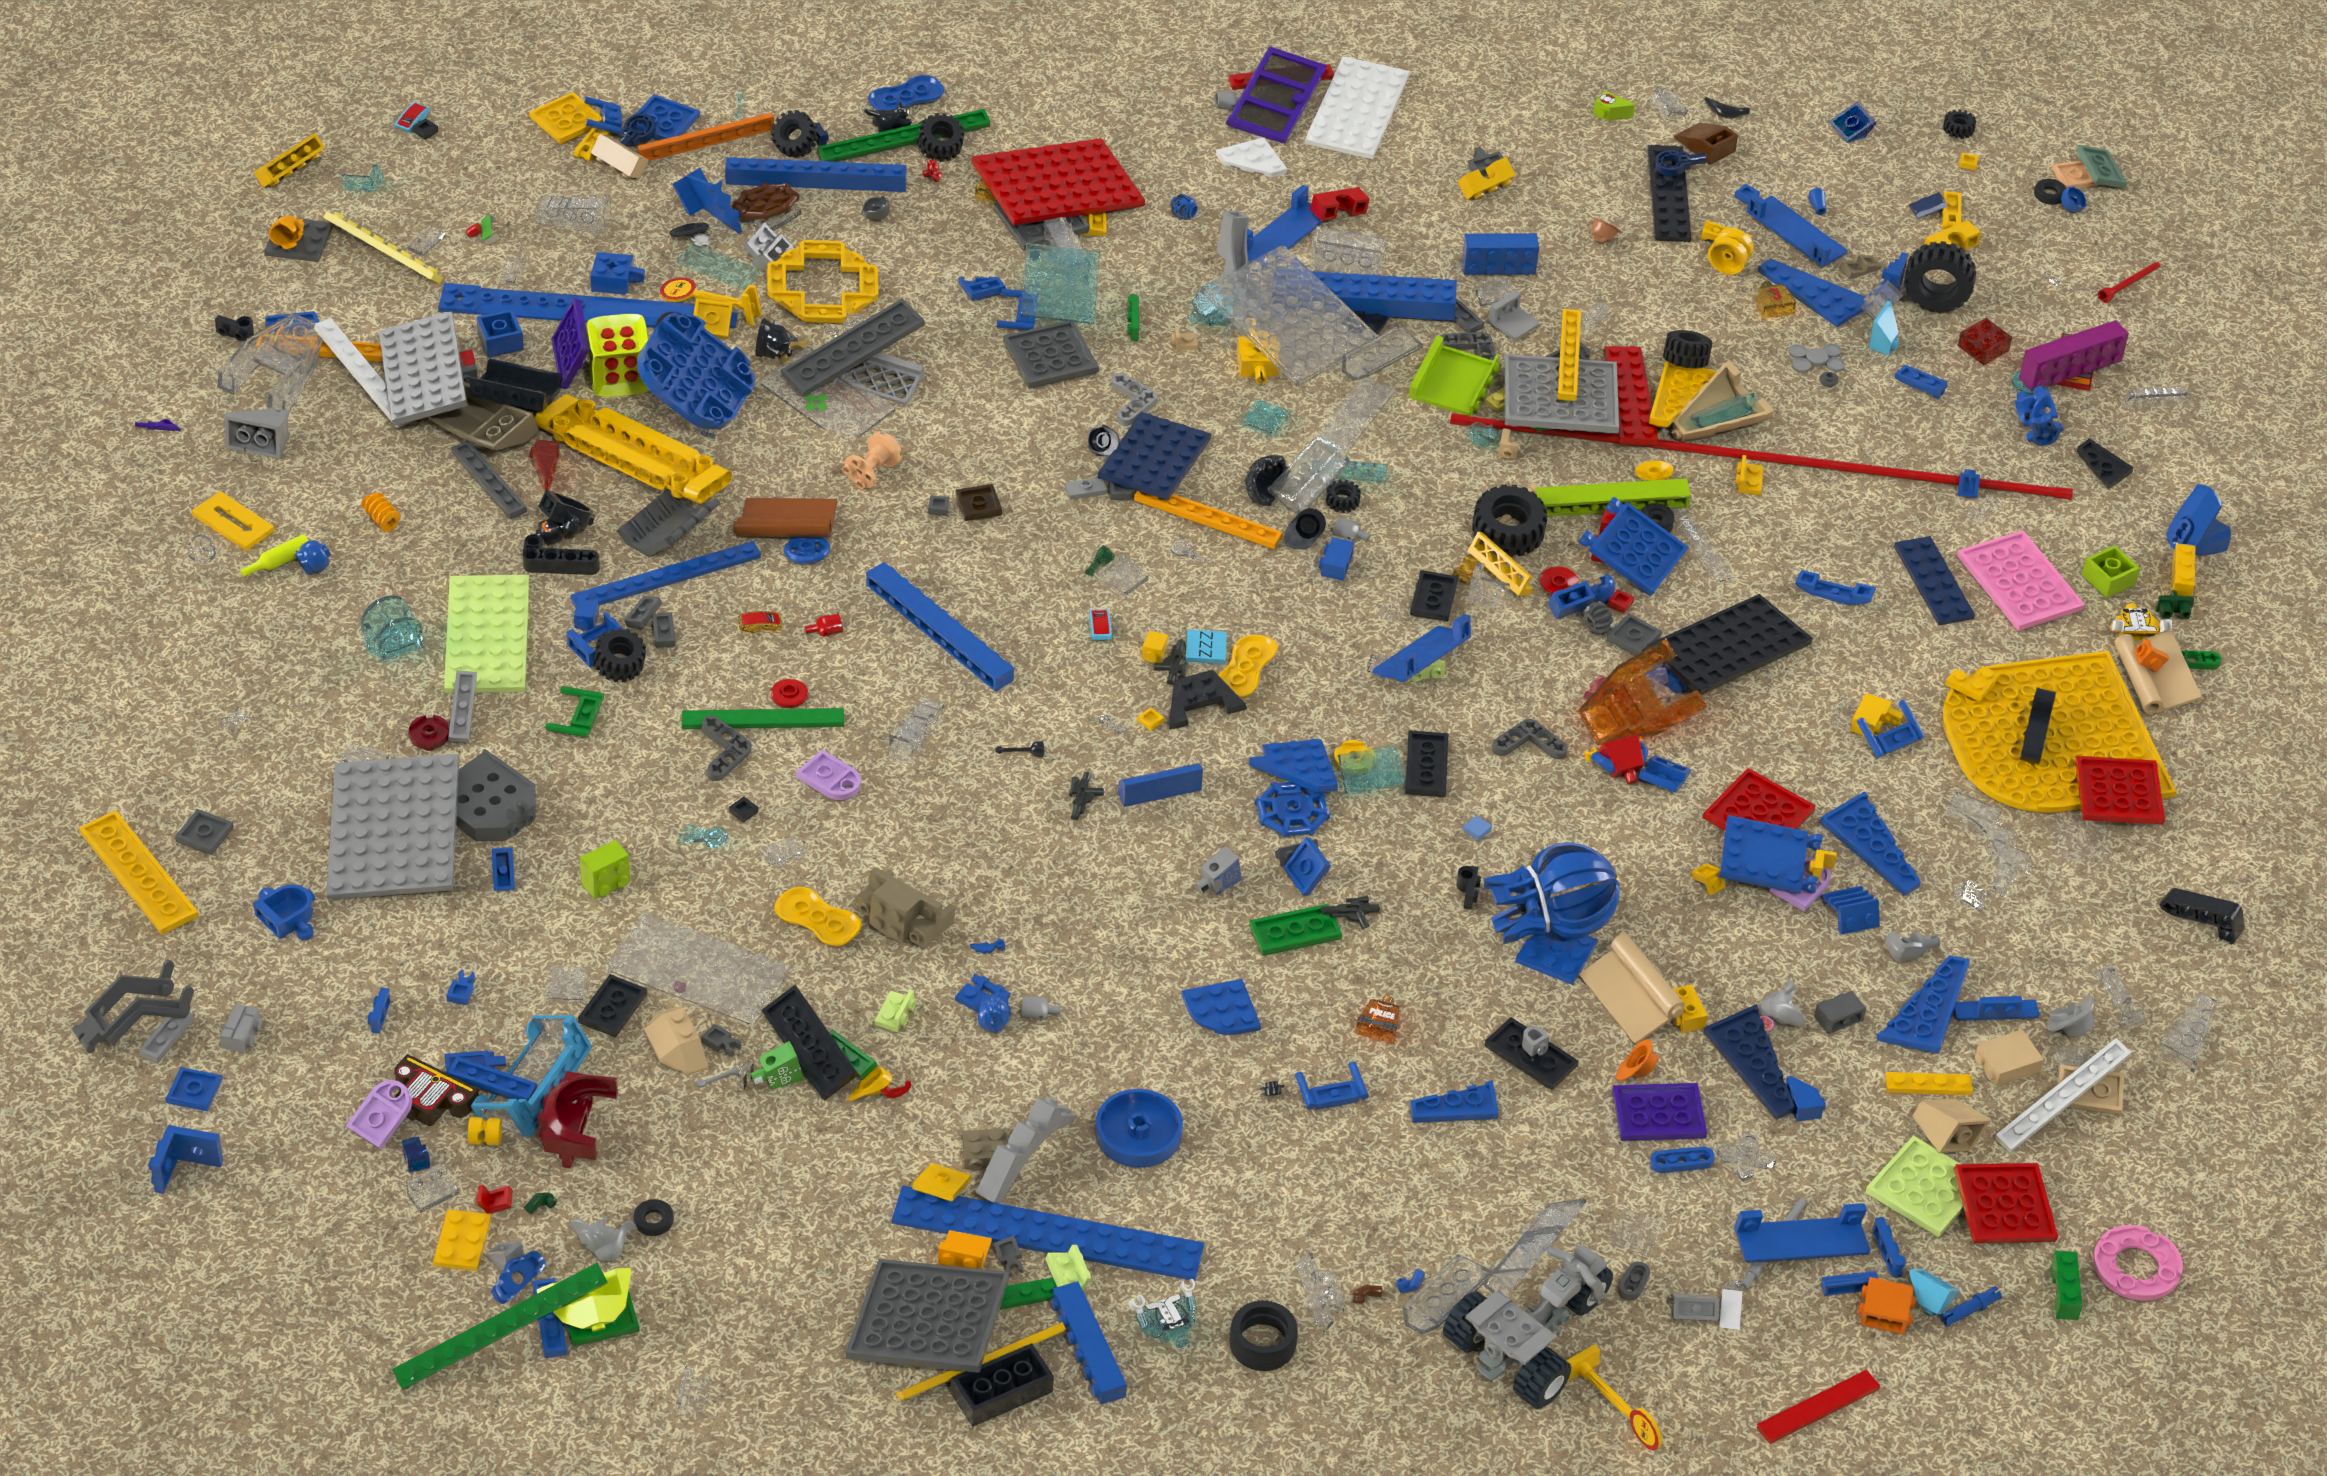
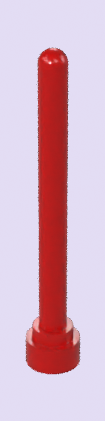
M2154 262L2112 288L2105 287L2099 290L2098 298L2104 303H2108L2117 292L2160 268V263Z

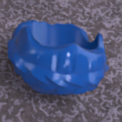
M998 992L989 999L982 1000L978 1013L979 1025L984 1030L994 1034L1003 1030L1011 1015L1008 997L1004 992Z

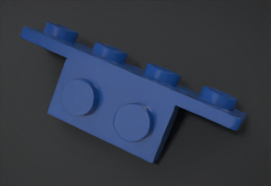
M2021 996L1980 997L1979 1001L1957 1002L1954 1009L1957 1021L2039 1018L2040 1015L2036 1000H2022Z

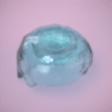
M1475 422L1469 428V437L1478 447L1485 448L1493 445L1499 435V431H1493V425L1486 426L1483 423Z

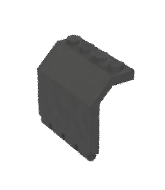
M666 489L616 531L628 546L649 557L674 543L720 505V501L715 497L694 509L682 503L679 498L673 497L671 490Z

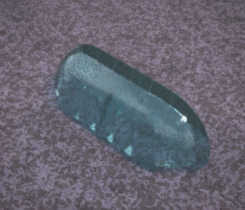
M1757 392L1744 393L1692 414L1690 419L1698 428H1704L1745 417L1752 412L1755 401H1757Z

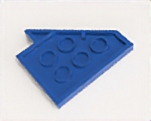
M1322 739L1263 744L1262 751L1264 756L1249 757L1250 766L1317 793L1338 791V783Z

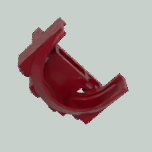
M566 1071L564 1079H560L559 1085L556 1087L552 1086L550 1093L545 1095L544 1110L540 1111L538 1116V1124H541L539 1138H541L542 1145L544 1146V1152L559 1154V1159H562V1167L571 1169L575 1157L596 1160L598 1151H596V1138L584 1135L583 1132L594 1102L593 1096L616 1099L618 1095L617 1078Z

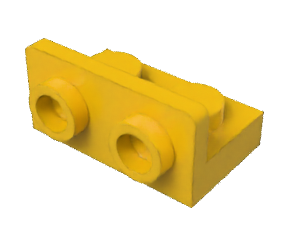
M1743 455L1742 461L1737 463L1736 473H1740V475L1736 474L1735 486H1739L1738 493L1761 496L1764 466L1746 463V455Z

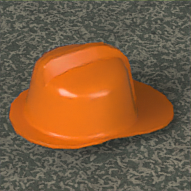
M1645 1039L1634 1047L1630 1055L1619 1066L1615 1075L1617 1080L1622 1081L1632 1075L1642 1078L1652 1072L1659 1061V1057L1652 1050L1653 1046L1650 1040Z

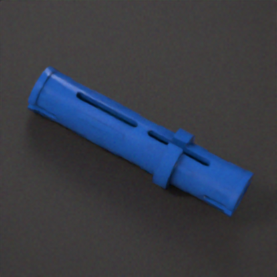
M1996 1286L1981 1294L1977 1293L1973 1295L1972 1299L1942 1313L1940 1320L1942 1322L1947 1321L1944 1325L1949 1327L1951 1324L1978 1310H1985L1989 1304L2002 1299V1294L2000 1291L1995 1293L1998 1290Z

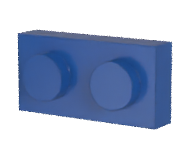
M381 987L379 995L374 997V1009L368 1015V1024L371 1025L372 1033L380 1034L391 1003L389 988Z

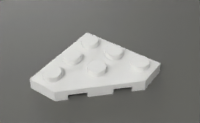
M1264 137L1216 150V156L1225 166L1230 167L1232 165L1239 167L1240 170L1262 173L1267 177H1275L1287 173L1286 166Z

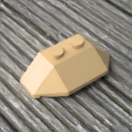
M674 1007L656 1013L644 1028V1032L659 1061L675 1070L682 1071L686 1075L708 1069L700 1037L683 1007Z

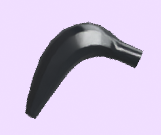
M1708 97L1704 98L1709 107L1724 118L1732 119L1750 113L1749 107L1737 108Z

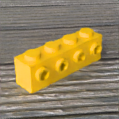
M314 133L253 173L263 187L267 185L272 187L280 182L279 178L281 176L286 178L293 173L292 169L295 167L298 170L306 165V160L310 159L312 161L319 157L318 152L325 147L317 134Z

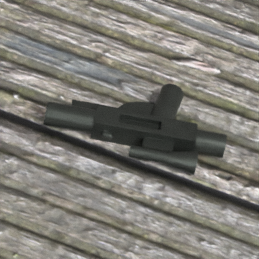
M1179 639L1177 645H1173L1171 656L1166 657L1164 663H1154V671H1169L1167 684L1174 685V680H1176L1178 673H1180L1178 679L1186 677L1188 662H1184V665L1180 664L1181 658L1183 659L1184 657L1182 653L1185 640Z
M1089 772L1083 773L1080 785H1077L1079 782L1078 777H1072L1069 796L1072 797L1073 794H1077L1073 801L1072 820H1078L1080 814H1084L1086 803L1091 802L1094 796H1104V788H1088L1091 778Z
M1367 895L1359 898H1346V902L1351 904L1321 907L1322 915L1331 914V917H1346L1352 921H1359L1362 929L1370 927L1364 914L1380 911L1379 904L1368 903L1369 897Z

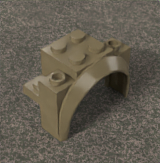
M874 867L870 871L869 887L858 895L857 911L869 917V925L901 943L914 942L925 948L954 924L956 910L954 905L949 904L942 910L943 904L894 878V872L890 870L884 872ZM918 915H921V916H923L924 918H916V917H917Z

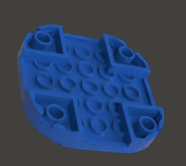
M677 312L669 314L654 329L638 355L637 366L640 377L646 387L656 397L693 425L707 430L722 429L737 416L740 407L754 388L755 374L751 373L749 367L751 363L737 346L732 350L704 328L706 322L701 318L689 313L684 315H678Z

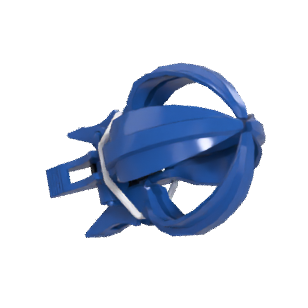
M1573 842L1556 843L1541 850L1535 857L1532 866H1527V869L1522 865L1512 873L1484 878V888L1491 889L1496 905L1517 904L1491 918L1496 933L1507 931L1503 934V944L1518 941L1529 935L1545 936V931L1549 932L1550 930L1567 938L1586 937L1600 930L1609 922L1615 914L1620 893L1619 882L1616 879L1618 878L1617 873L1611 863L1596 850ZM1594 882H1599L1575 891L1551 897V894L1556 892H1560L1566 889ZM1510 893H1516V896H1511ZM1521 914L1520 917L1512 921L1509 920V917Z

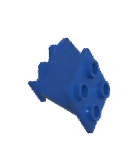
M698 168L672 184L688 215L691 216L703 208L740 234L742 232L739 223L740 213L731 208L730 195L722 192V180L716 184L707 181L701 168Z

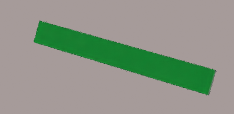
M844 708L682 710V729H701L704 717L709 715L716 716L733 729L844 727Z

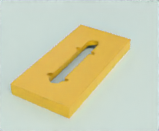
M221 491L191 511L192 516L245 551L275 531L273 525ZM215 510H223L224 512H226L227 514H229L230 516H232L233 518H235L236 520L250 528L251 531H243L242 528H240L224 516L222 517L221 514H219Z

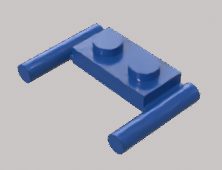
M585 96V104L602 108L603 123L587 119L586 126L620 135L622 131L620 105Z
M1002 289L1001 296L1019 298L1016 322L997 320V328L1034 329L1038 292Z
M1356 1062L1348 1064L1353 1080L1311 1089L1308 1088L1303 1072H1297L1295 1078L1307 1109L1311 1110L1316 1107L1318 1110L1356 1103L1359 1098L1362 1100L1367 1099L1369 1094Z

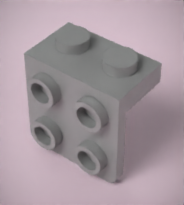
M1517 290L1506 295L1498 302L1493 303L1490 307L1489 317L1491 325L1513 340L1520 339L1539 326V320L1520 308L1521 293Z

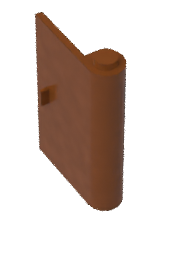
M746 498L742 517H738L737 521H734L733 531L737 533L738 537L830 538L838 500L822 498Z

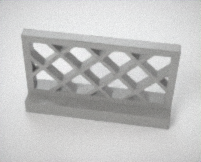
M877 353L860 363L863 367L855 370L852 368L843 373L837 384L839 383L841 386L850 389L855 388L860 392L906 406L919 383L925 378L924 366L883 353ZM874 368L880 370L879 373L873 375L869 372V370ZM866 371L868 376L858 379L856 374ZM896 374L897 378L888 380L886 375ZM850 376L855 378V381L846 383L843 381ZM884 378L885 382L875 384L874 379ZM907 379L914 380L912 384L906 386L903 381ZM871 381L873 386L866 388L861 384ZM900 382L902 387L893 390L891 385ZM888 386L890 390L882 393L878 389ZM905 391L906 397L904 399L896 397L895 394Z

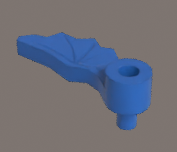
M998 938L994 943L970 944L972 949L983 954H990L996 948L1004 950L1006 947L1004 940Z

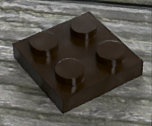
M993 484L955 490V495L965 521L1002 515V507Z

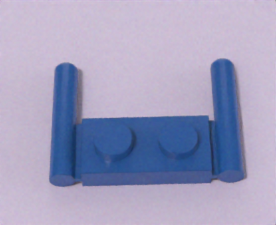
M1905 700L1899 701V706L1908 722L1876 737L1872 734L1864 718L1857 720L1860 729L1877 758L1926 737Z

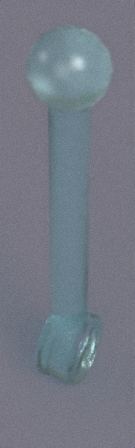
M742 93L737 94L738 105L737 113L735 114L736 119L742 118V114L740 113L741 101L744 97Z

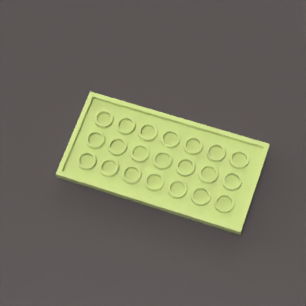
M529 575L450 576L444 693H454L457 670L477 672L475 692H525Z

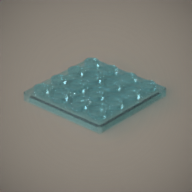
M1027 243L1020 316L1094 324L1100 251Z

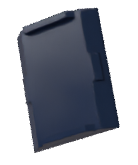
M1937 192L1910 203L1909 207L1916 217L1920 218L1947 207V204L1942 195Z

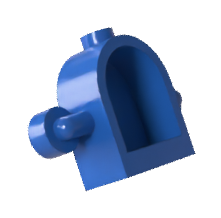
M290 884L275 890L269 887L263 888L259 892L260 899L253 902L255 916L279 939L295 930L300 940H309L313 937V927L307 923L312 918V902L316 898L310 889L307 890L302 886Z

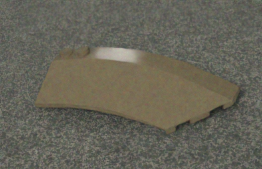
M465 381L468 406L427 417L446 430L493 450L526 443L539 432L532 413L508 404L469 396L470 385Z

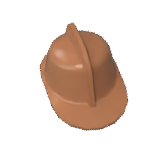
M1593 218L1591 233L1597 242L1612 241L1617 233H1621V230L1614 225Z

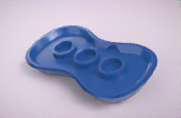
M918 75L898 86L875 89L869 94L868 100L876 111L895 109L899 102L907 108L916 104L937 101L943 95L944 87L940 81L930 75Z

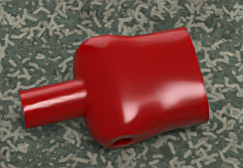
M839 613L820 616L816 619V624L805 626L806 634L818 632L820 636L827 637L843 632Z

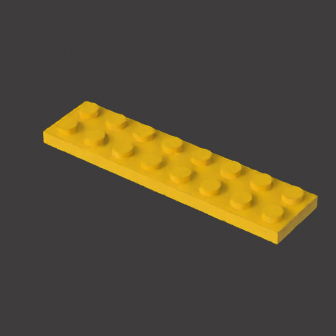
M116 810L79 827L82 837L161 935L199 917L197 909Z

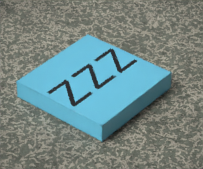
M1187 629L1186 662L1225 664L1227 632Z

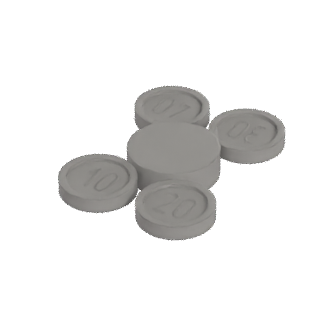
M1794 344L1789 348V355L1795 358L1792 368L1796 372L1806 373L1811 369V366L1822 367L1826 365L1832 372H1841L1845 368L1844 360L1838 358L1842 350L1837 344H1826L1823 350L1813 348L1807 351V348L1801 344Z

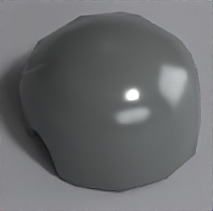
M884 196L868 199L862 207L864 215L873 221L883 220L890 212L889 200H886Z

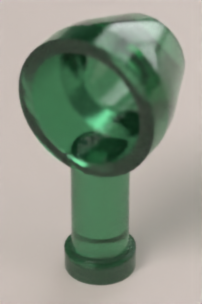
M1102 545L1091 565L1085 570V574L1093 577L1099 565L1110 566L1115 558L1114 553L1107 546Z

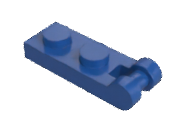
M1884 1217L1875 1218L1872 1229L1890 1275L1899 1278L1903 1274L1906 1259L1899 1255L1898 1244L1893 1241L1891 1227L1886 1224Z

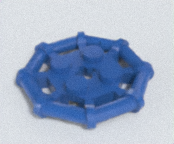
M1273 782L1255 800L1260 816L1259 823L1280 833L1284 838L1293 835H1314L1315 831L1325 820H1329L1331 815L1327 809L1326 794L1324 792L1317 793L1292 782ZM1274 794L1278 795V797H1277L1276 799H1275V797H1274L1273 799H1272L1271 797H1272ZM1313 803H1318L1319 808L1314 807ZM1266 807H1271L1272 811L1267 813ZM1312 816L1317 817L1312 823L1310 822ZM1277 819L1278 822L1281 823V824H1284V826L1278 824L1277 822H1275V821H1273V820ZM1290 825H1303L1302 827H1290Z

